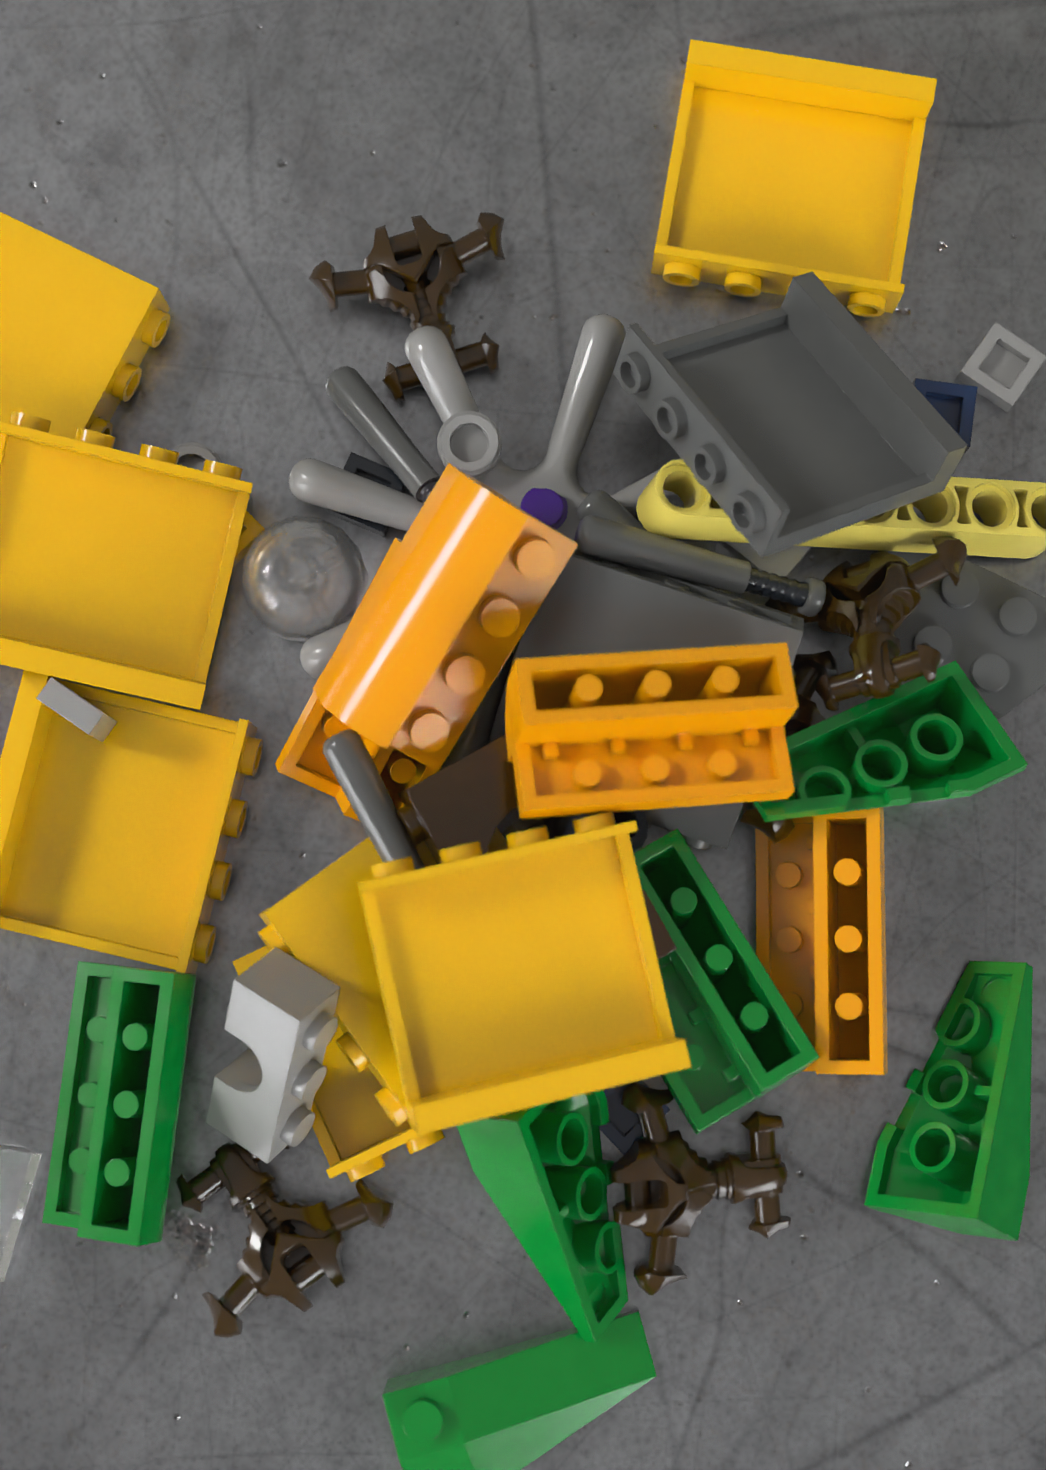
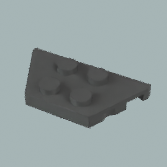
M887 551L890 554L904 558L909 565L932 555V553ZM966 559L960 572V580L957 587L948 575L920 589L921 600L893 634L899 638L901 646L900 655L918 650L917 645L928 643L941 654L942 658L937 668L956 660L989 709L998 719L1005 716L1046 684V598Z

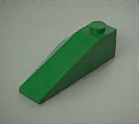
M955 660L937 668L936 678L930 683L927 682L925 676L918 677L902 684V687L895 689L894 694L882 699L872 698L786 737L795 791L788 799L755 801L753 803L764 821L769 822L968 797L1024 771L1028 763Z
M969 961L935 1028L939 1039L924 1069L920 1071L915 1068L905 1086L912 1092L895 1125L887 1122L877 1141L864 1203L865 1206L960 1234L1018 1241L1030 1178L1033 967L1027 962Z
M601 1089L457 1125L473 1172L583 1340L596 1343L628 1302L621 1226L615 1221H610L608 1213L607 1186L613 1183L610 1180V1168L614 1161L603 1160L599 1126L609 1123L608 1105L604 1090Z
M637 1309L617 1315L596 1343L584 1341L576 1327L388 1379L382 1397L402 1470H521L657 1375L640 1313Z

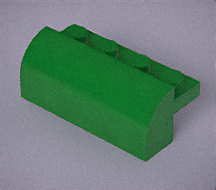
M677 828L636 851L634 858L641 889L647 893L677 948L658 959L674 1035L677 1038L685 1039L691 1064L690 1068L661 1074L660 1076L697 1135L786 1082L820 1057Z
M78 961L42 1223L78 1228L77 1237L133 1246H143L162 1240L197 975Z

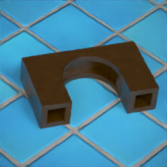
M506 735L398 794L404 806L396 810L413 844L417 846L425 842L437 865L442 864L439 850L480 841L482 854H487L489 843L496 827L512 809L519 805L513 762H508ZM642 890L658 960L677 948L645 890Z

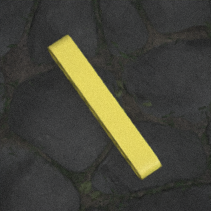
M682 459L671 460L663 465L637 500L636 511L638 519L649 532L671 539L749 543L744 535L735 529L730 518L706 488L698 483L692 471ZM951 477L942 492L796 546L934 554L937 550L932 539L939 536H952L966 544L967 556L1033 558L1046 550V483ZM663 490L671 491L678 495L684 504V508L671 504L665 497ZM913 507L921 511L926 522L917 516ZM973 511L981 517L984 524L978 521ZM1033 516L1038 520L1041 526H1039L1036 523V521L1033 519Z

